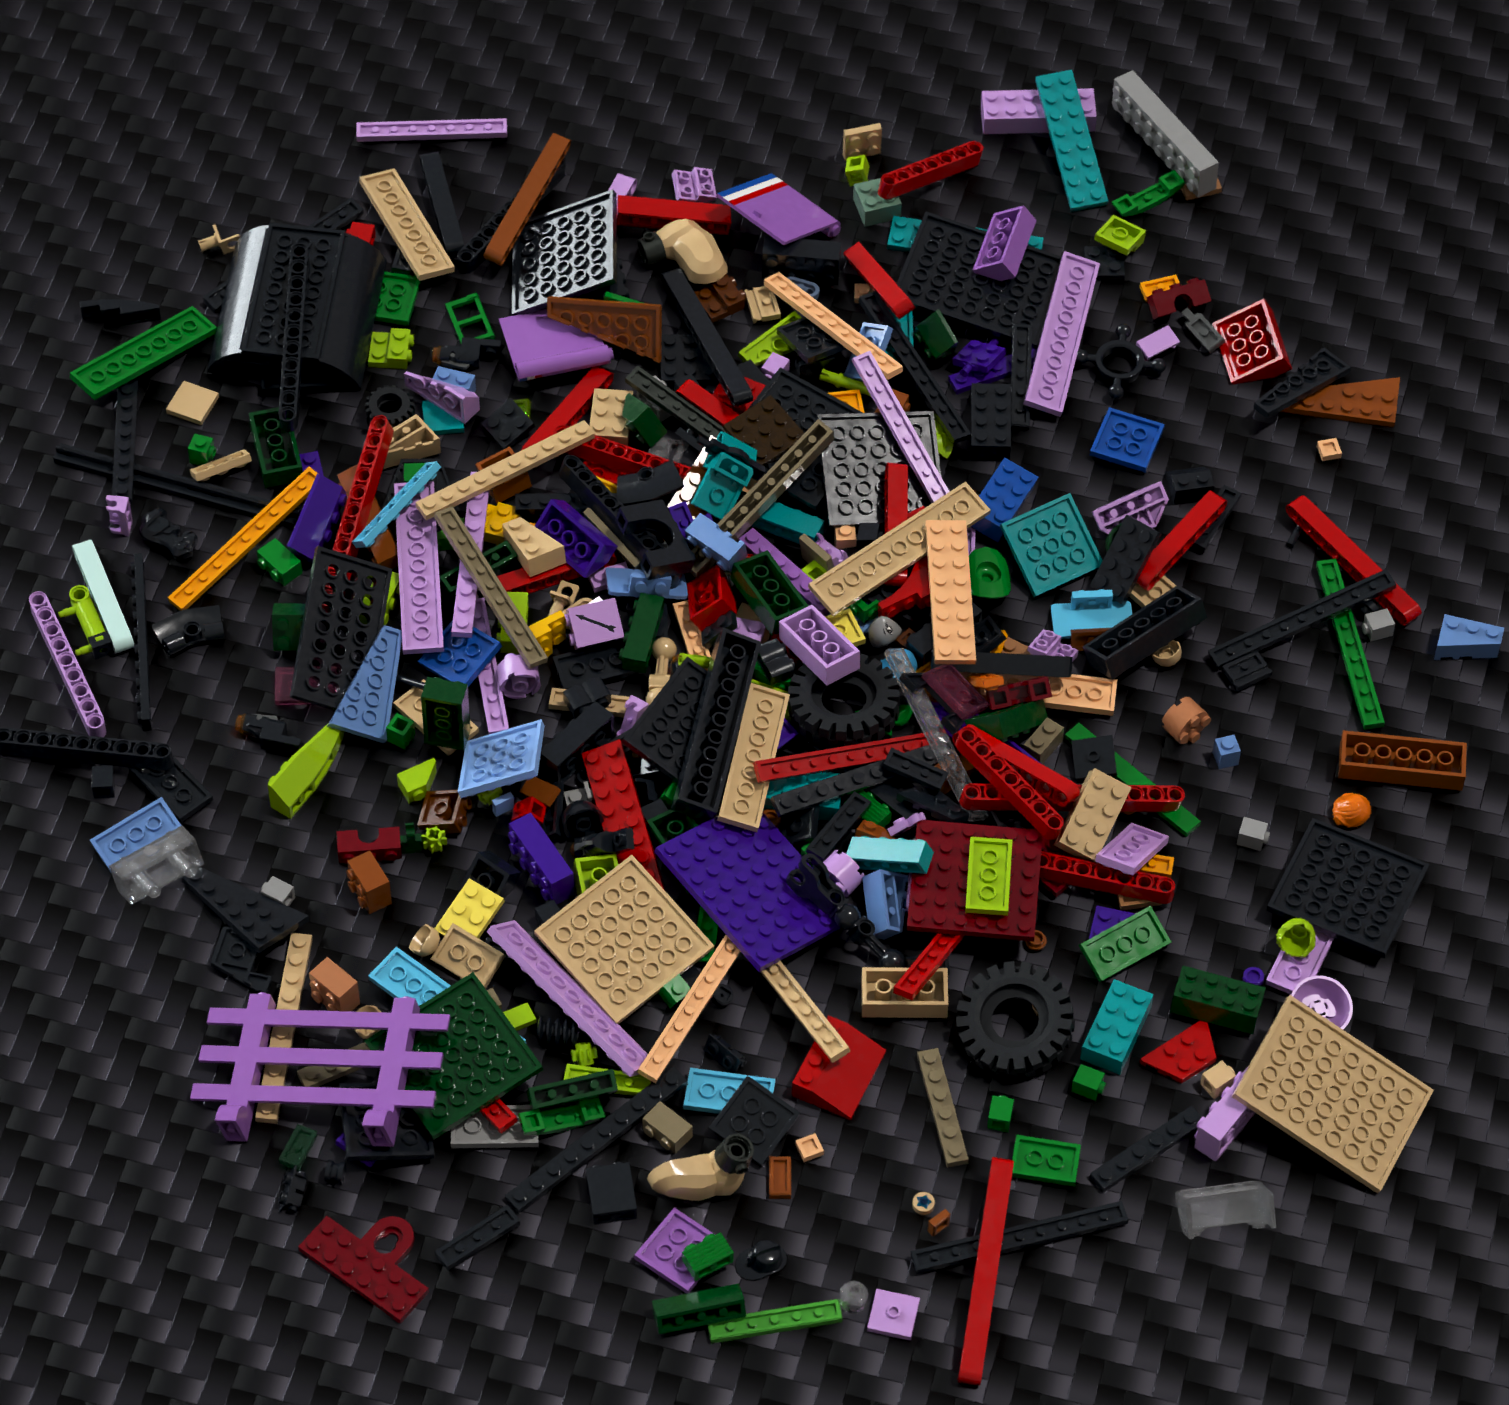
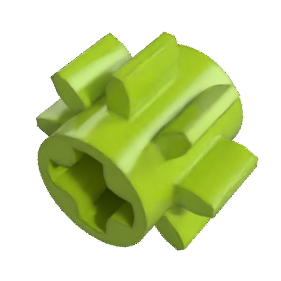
M498 787L492 791L477 793V796L484 805L487 803L491 805L492 800L501 796L503 791L501 787Z
M437 826L430 829L426 828V835H421L423 848H428L431 853L442 851V846L447 845L445 830L441 831Z
M591 1042L575 1044L576 1049L571 1050L573 1062L577 1061L578 1065L581 1066L594 1064L593 1058H598L596 1046L592 1047Z

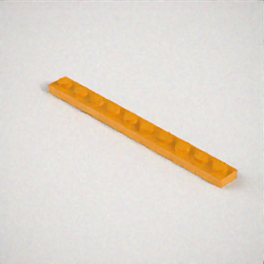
M311 467L304 470L168 597V601L180 611L188 609L308 497L317 472Z

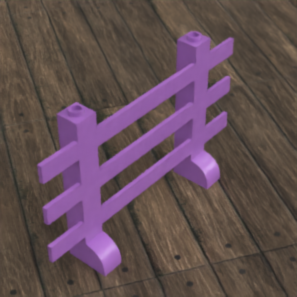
M260 992L258 994H250L247 1009L210 1008L208 1025L243 1026L239 1046L202 1045L198 1061L202 1063H234L231 1084L193 1083L190 1096L191 1101L227 1102L226 1105H221L218 1108L215 1122L226 1141L247 1142L255 1103L371 1106L373 1109L366 1111L362 1126L372 1146L394 1147L401 1108L434 1109L436 1091L405 1090L408 1069L441 1070L443 1052H412L416 1031L448 1032L451 1016L450 1014H419L420 1008L415 998L408 996L394 998L391 1013L275 1009L276 1004L271 994ZM271 1027L388 1030L384 1051L267 1047ZM263 1064L380 1068L377 1089L259 1085Z

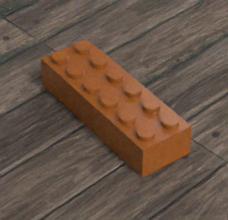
M1343 730L1340 741L1338 778L1462 791L1466 778L1467 743Z

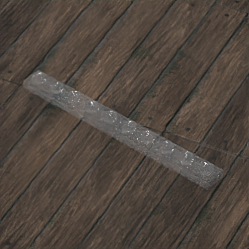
M904 648L887 649L884 652V656L942 770L948 772L947 780L959 802L963 788L972 782L943 725L940 723V719L924 688L912 693L900 681L899 678L902 673H916ZM964 809L969 813L968 822L985 820L989 816L986 810Z

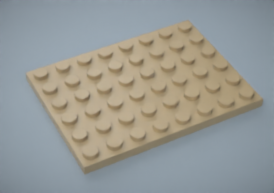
M1289 995L1232 1097L1378 1194L1382 1190L1434 1090Z

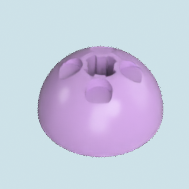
M1321 975L1308 977L1299 982L1291 996L1341 1029H1344L1351 1020L1353 1012L1351 997L1346 988L1333 978Z

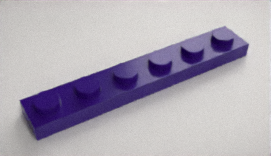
M1032 348L1031 369H1033L1037 349ZM1011 355L1003 357L988 373L972 371L964 377L958 372L949 375L948 381L957 395L971 390V383L989 384L1010 377Z

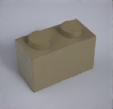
M1047 717L1024 743L1023 749L1043 764L1063 741L1064 727Z
M661 1101L643 1117V1131L651 1138L654 1137L664 1149H670L675 1154L693 1137V1126Z

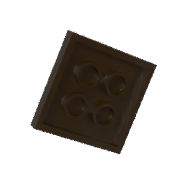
M771 395L723 425V429L727 434L756 449V462L765 467L785 454L804 434L801 428Z

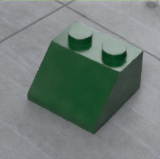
M940 310L932 313L919 323L914 330L913 336L917 344H921L924 349L923 354L928 361L930 360L932 365L953 355L958 340Z
M630 393L626 395L622 413L623 418L626 420L625 425L631 432H635L636 435L634 437L641 445L646 444L652 448L668 431L648 405Z

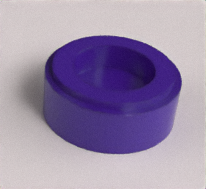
M1249 967L1244 971L1242 981L1262 986L1264 973L1257 967Z

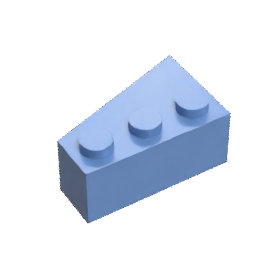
M702 513L685 530L688 543L694 547L696 545L702 549L701 552L708 559H715L717 561L716 564L723 571L728 570L732 572L733 563L741 561L748 556L743 541L740 540L737 543L731 538L732 534L730 532L722 531L718 524Z
M1444 614L1434 660H1440L1441 657L1459 659L1466 656H1472V659L1497 658L1504 628Z
M879 869L862 877L867 919L875 925L873 935L878 939L885 940L902 933L905 916L903 901L907 897L905 886L906 882H908V875Z

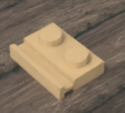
M765 286L756 287L749 291L747 289L744 290L753 324L756 321L765 322L781 319L775 294Z

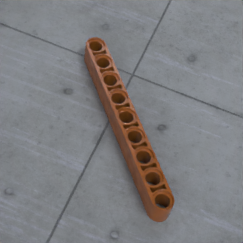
M556 133L551 135L489 242L483 258L498 265H503L571 145L570 139Z

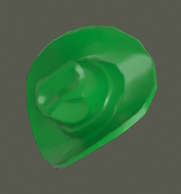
M989 547L975 549L969 555L971 594L986 599H999L1009 595L1011 582L1005 558L998 550Z

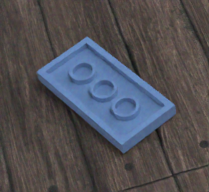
M160 797L90 839V842L112 874L184 830L166 802Z

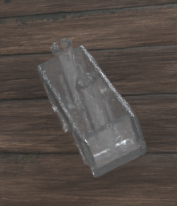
M180 826L128 856L120 858L119 861L109 865L119 893L132 905L147 896L151 898L158 897L161 893V888L184 875L188 878L194 877L197 874V868L204 865L195 838L183 826Z

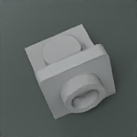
M588 781L583 782L584 788L564 792L563 796L566 806L577 800L589 802L595 800Z

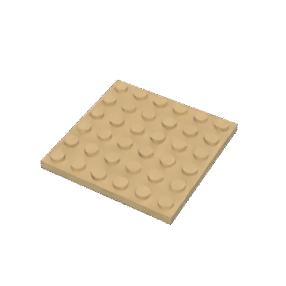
M630 855L534 930V934L616 1024H620L659 993L660 988L678 974H683L714 949V944L633 855Z

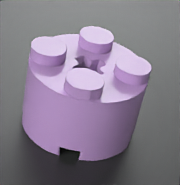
M509 653L498 664L497 673L500 691H503L506 697L521 699L525 698L526 694L532 692L533 695L540 689L541 683L538 666L529 669L521 655Z
M834 850L823 863L828 869L830 879L847 898L863 882L862 877L865 875L864 873L860 875L857 871L860 867L851 857L844 852L839 855L837 854L838 850Z

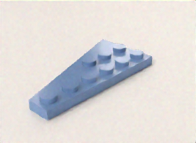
M386 625L381 628L327 726L377 742L385 743L387 741L386 727L390 723L402 642V630Z

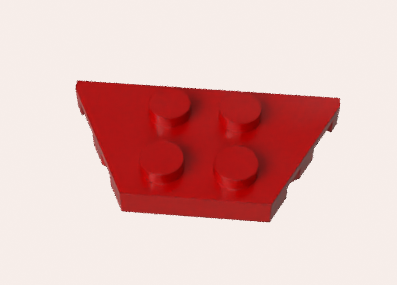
M1198 1021L1142 1057L1140 1064L1144 1067L1149 1065L1157 1069L1158 1073L1170 1076L1177 1082L1184 1083L1216 1062V1054L1208 1022Z

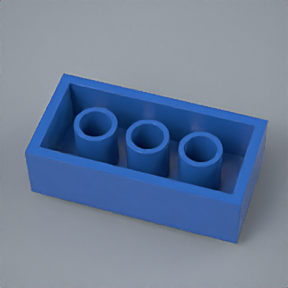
M1004 457L979 495L982 501L990 508V514L971 527L998 543L1003 536L999 525L1015 518L1032 492L1039 477Z

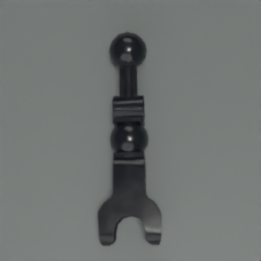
M814 854L803 855L798 863L799 869H794L787 875L786 883L798 896L810 899L821 911L830 915V918L834 916L837 926L843 930H848L846 935L850 936L853 943L857 945L866 944L879 957V967L904 968L906 963L902 952L897 949L888 950L873 935L875 932L873 922L866 919L865 915L861 917L860 911L856 906L847 904L849 899L845 898L844 893L830 879L826 865ZM806 861L810 862L813 865V869L807 864ZM794 877L798 878L801 883L795 881Z

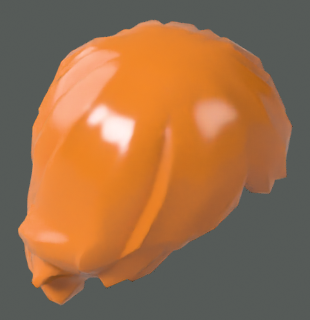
M1344 793L1333 803V820L1337 826L1357 827L1364 824L1370 818L1372 809L1366 797L1356 793Z

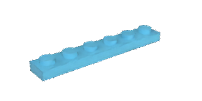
M426 462L352 541L356 548L370 547L375 542L374 539L377 535L386 531L387 525L399 517V512L412 503V498L424 490V485L437 476L436 472L441 468L438 462Z

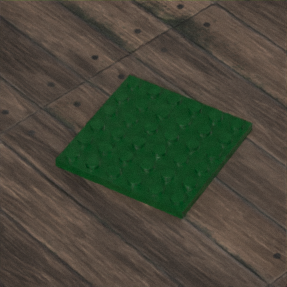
M473 972L419 1006V1014H450L451 1016L448 1032L416 1031L412 1052H443L441 1070L408 1069L405 1090L436 1091L434 1109L411 1108L433 1140L543 1071L541 1063ZM380 1030L364 1040L368 1049L384 1051L388 1030Z

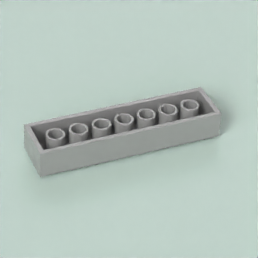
M1133 70L1115 78L1113 108L1123 116L1124 120L1134 128L1137 134H1140L1145 143L1152 147L1156 155L1164 160L1167 167L1175 170L1180 175L1190 192L1200 197L1216 189L1219 162Z

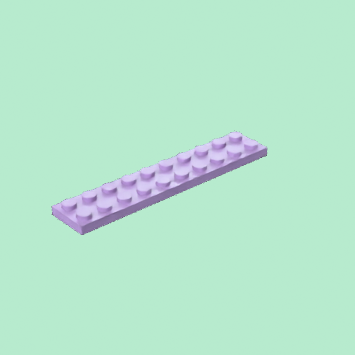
M1066 251L1063 252L1024 405L1059 417L1061 416L1100 263Z
M428 481L424 485V490L412 498V503L399 512V517L396 518L403 655L444 652L437 524L434 517L425 520L416 508L417 501L435 493L434 481ZM394 483V495H396L406 485V483Z
M515 920L490 926L487 933L492 937V940L506 951L507 956L514 959L520 965L521 970L529 974L535 984L542 988L549 995V998L556 1002L563 1009V1012L571 1017L578 1027L585 1031L592 1038V1041L606 1052L608 1058L615 1061L626 1075L630 1077L639 1075L637 1073L638 1069L648 1054L619 1024H616L593 998Z

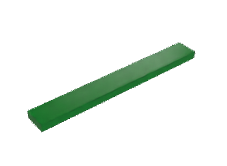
M1078 723L1065 734L1064 738L1072 744V740L1096 736ZM1115 752L1117 776H1112L1113 778L1126 785H1156ZM1182 805L1176 811L1156 812L1185 837L1200 826L1201 823L1198 818Z

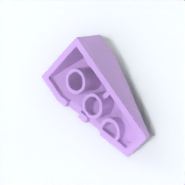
M408 371L404 373L406 387L464 424L480 410L479 397L474 392Z

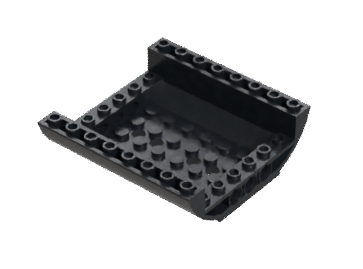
M269 223V225L250 229L241 235L235 244L207 372L227 374L229 362L282 368L285 327L282 324L285 323L290 250L294 244L303 243L308 247L310 263L302 370L340 374L342 387L361 389L387 263L383 254L367 241L348 234L345 230Z

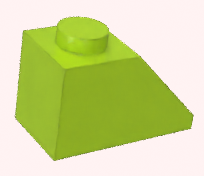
M434 758L397 774L398 787L409 804L422 800L426 792L430 790L437 773L436 760Z

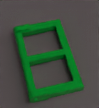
M478 293L445 303L460 343L463 337L460 328L483 321L487 334L475 338L491 340L496 338ZM475 302L480 314L457 322L452 309Z

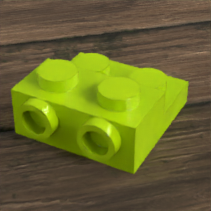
M1113 215L1097 231L1094 240L1127 256L1131 251L1135 252L1142 245L1146 230Z
M391 328V333L372 332L368 367L407 369L408 361H412L410 346H414V335H411V329Z

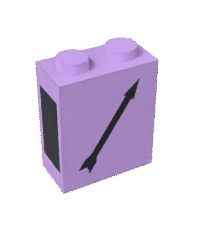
M615 598L568 608L566 614H564L565 625L569 626L571 634H568L571 646H574L575 650L624 638Z

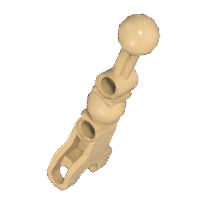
M667 637L658 638L652 645V655L657 662L655 674H650L649 692L645 699L649 705L671 678V675H667L668 664L675 657L677 647L674 641ZM632 753L633 758L640 757L636 753Z

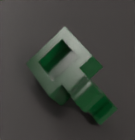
M414 822L405 823L406 835L400 836L402 854L423 852L421 834H415Z

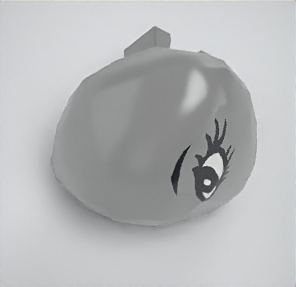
M880 616L874 618L868 629L869 641L877 649L888 646L900 635L902 629L889 617Z

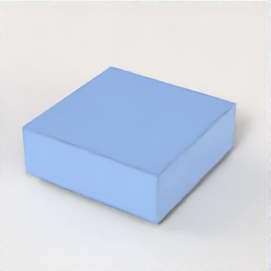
M511 792L492 800L493 813L496 817L512 810L514 807V797Z

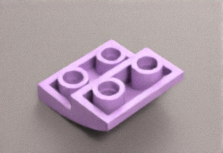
M694 167L692 172L673 171L672 180L676 200L706 203L717 199L712 169Z
M1044 629L1027 649L1031 655L1072 657V662L1076 659L1079 651L1070 645L1060 643L1062 636Z

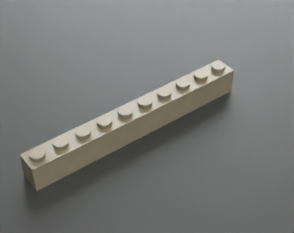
M818 419L719 521V528L724 532H730L732 534L731 538L737 541L834 440L833 431ZM697 545L691 551L696 559L690 572L694 578L708 571L717 562L713 558L708 559Z

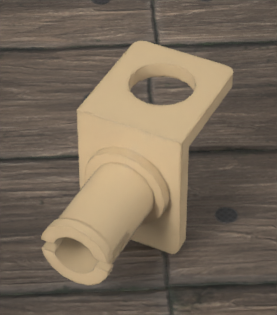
M214 224V235L198 240L202 252L219 246L223 254H227L235 249V245L228 246V243L237 241L240 235L236 234L222 240L216 224Z
M562 580L557 592L550 591L553 604L547 617L560 610L563 611L565 606H571L576 599L580 587ZM570 587L573 590L570 597L561 594L564 588Z

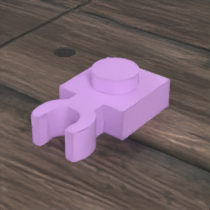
M923 812L915 813L908 819L902 817L893 822L894 825L887 830L890 836L901 835L917 826V822L926 820Z

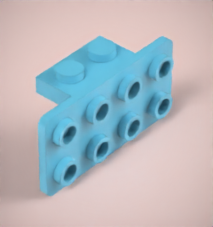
M1112 590L1072 591L1071 603L1051 605L1053 632L1062 636L1061 639H1070V630L1112 628L1132 615L1131 603L1127 601L1123 605L1117 601H1112Z

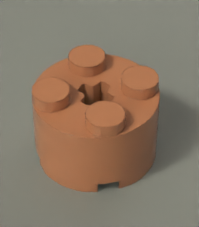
M1184 697L1180 699L1182 703L1178 706L1173 704L1165 713L1162 719L1164 726L1162 727L1180 744L1195 743L1201 736L1200 732L1211 722V718L1191 697Z

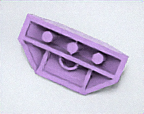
M1160 481L1092 511L1099 530L1106 534H1109L1115 526L1122 523L1126 515L1153 528L1157 526L1169 499Z

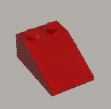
M718 565L687 583L689 617L701 632L731 610L737 614L736 601L726 575Z

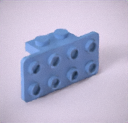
M606 568L605 570L609 595L639 598L640 593H646L675 600L688 598L685 574H682L678 586L670 589L671 576L648 580L642 569Z

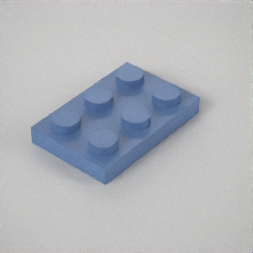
M863 322L859 333L885 352L893 328L886 325ZM852 353L844 376L862 381L852 363V359L856 357Z

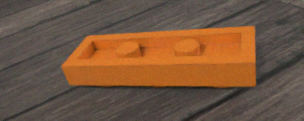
M982 673L967 676L968 685L975 686V688H980L981 690H996L998 685L1004 684L1003 676Z

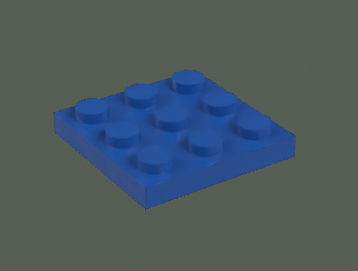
M1109 407L1091 447L1090 456L1146 473L1165 424Z
M452 620L443 631L444 652L424 653L418 660V663L443 680L459 681L468 684L469 687L502 648V645L499 641L474 626L472 638L452 637Z

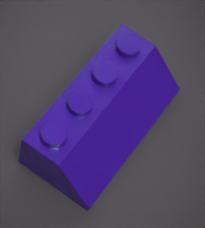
M317 473L287 544L290 552L298 559L312 564L315 548L317 546L324 547L326 542L330 541L332 536L331 529L338 522L339 510L341 506L345 505L347 500L346 491L342 486Z
M551 499L535 524L536 528L564 545L566 563L584 578H588L607 564L618 547L565 500Z

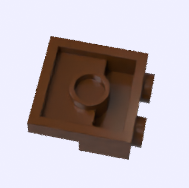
M727 274L721 279L709 283L708 286L695 291L697 298L712 323L745 309L746 295L742 289L738 290L735 279L732 276L728 277Z
M458 789L427 791L417 826L420 830L437 826L441 831L445 830V834L461 833L462 827L467 825L466 812L471 809L472 800L469 796L461 798Z

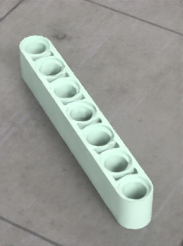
M90 539L72 545L74 556L101 622L111 638L114 653L134 648L132 635L93 541Z

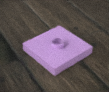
M876 1289L867 1331L911 1341L920 1298Z

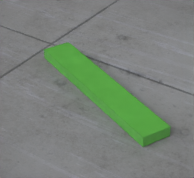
M839 1299L748 1313L743 1318L708 1324L707 1326L711 1343L840 1323L843 1322Z

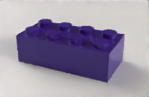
M530 812L509 823V849L513 855L518 856L523 870H528L532 883L535 886H539L544 900H549V902L554 900L556 904H559L574 896L573 871Z

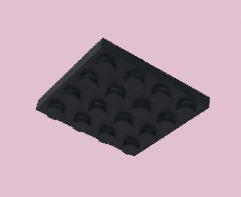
M340 1083L339 1088L377 1089L378 1083ZM341 1106L346 1161L434 1159L433 1138L411 1108H401L394 1147L372 1146L362 1126L366 1111L372 1110L373 1107Z

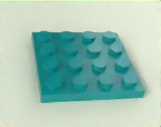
M1071 493L999 525L1033 597L1098 569L1103 561Z

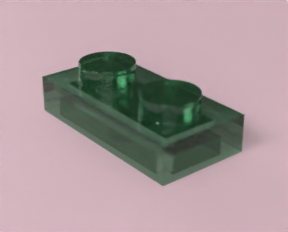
M297 1124L279 1157V1164L290 1168L297 1165L296 1170L299 1171L318 1136V1132Z

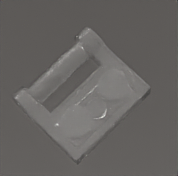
M663 436L649 449L648 453L668 459L673 448L676 449L672 460L680 463L689 443L684 439L675 440Z

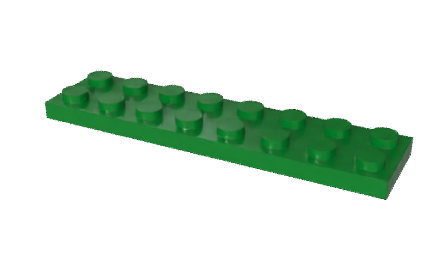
M191 306L70 372V379L92 399L96 400L216 334L217 327L195 307Z

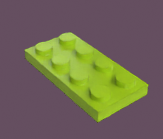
M970 837L965 913L1008 916L1012 839Z

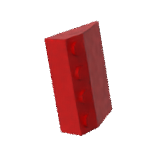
M1265 299L1212 323L1213 327L1225 339V343L1220 346V350L1232 384L1274 378L1292 370L1273 310Z
M828 1015L826 1019L849 1046L851 1052L832 1063L814 1041L792 1082V1096L851 1120L886 1053V1049L850 1024Z

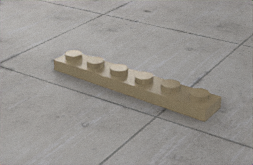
M939 1049L918 1051L917 1058L946 1166L953 1167L968 1164L969 1159Z

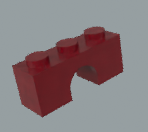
M1198 278L1188 280L1187 284L1183 286L1180 283L1169 286L1170 289L1163 291V288L1151 291L1152 295L1146 297L1153 319L1175 313L1174 301L1176 297L1183 298L1189 309L1212 301L1205 279L1199 281Z
M1043 676L998 686L996 690L986 691L989 709L995 710L1022 702L1050 698L1052 693L1048 677Z
M400 827L379 828L378 838L371 843L362 842L358 838V830L337 831L339 864H348V860L369 850L376 861L402 859Z

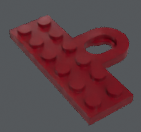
M326 1216L298 1246V1250L400 1324L429 1293L428 1287L397 1266L414 1245L413 1228L403 1218L396 1216L385 1217L376 1222L359 1239L333 1219ZM391 1234L398 1236L399 1240L396 1243V1247L391 1252L386 1254L379 1253L374 1248L378 1240L386 1238Z

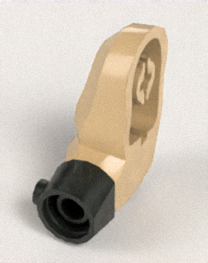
M689 219L675 220L658 231L646 232L642 238L637 240L640 256L646 266L663 263L666 260H675L679 267L684 270L688 280L695 284L713 283L727 273L728 266L715 239L695 221Z
M739 1133L732 1134L723 1140L711 1153L674 1159L662 1163L648 1174L647 1180L654 1191L673 1198L700 1201L713 1196L731 1195L740 1187L745 1172L749 1170L754 1147L746 1136Z

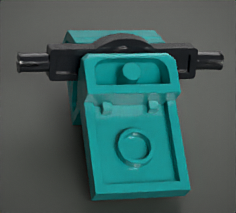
M720 431L717 439L712 438L709 441L701 435L696 439V443L704 446L705 452L709 455L703 465L707 471L690 504L721 520L734 507L743 487L748 486L750 479L759 480L767 472H765V466L756 462V449Z

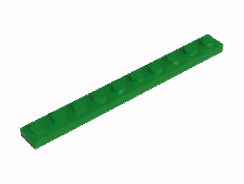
M1336 559L1316 562L1317 572L1325 597L1345 588ZM1350 609L1332 617V623L1363 729L1381 728L1385 724L1352 610Z

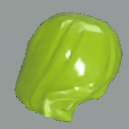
M1293 918L1279 928L1276 934V944L1281 948L1280 950L1291 957L1304 958L1315 947L1316 935L1314 928L1305 919Z

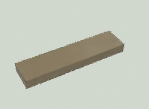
M590 508L583 511L585 518L618 546L615 551L632 569H642L640 567L641 562Z

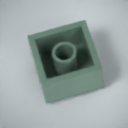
M881 178L854 184L853 200L864 227L892 221L893 216L901 217V201L898 196L892 199H883L878 195Z

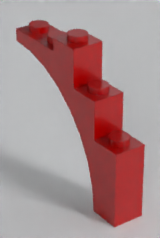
M922 506L916 510L909 512L908 519L916 513H918L919 511H921L922 509H924L925 507ZM927 555L915 563L910 576L896 592L878 603L879 617L892 618L897 613L905 609H911L916 604L920 610L931 607Z

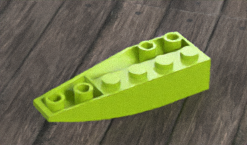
M326 725L288 761L282 764L280 771L268 781L267 786L271 808L290 819L296 814L326 776L340 748L345 731Z

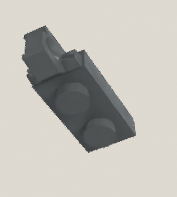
M1188 307L1182 311L1184 318L1187 320L1184 323L1187 329L1210 354L1225 343V339L1201 313L1194 315Z

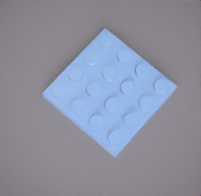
M542 719L467 741L458 787L460 797L474 796L477 793L492 791L501 786L512 785L515 782L530 780L538 776L545 727Z

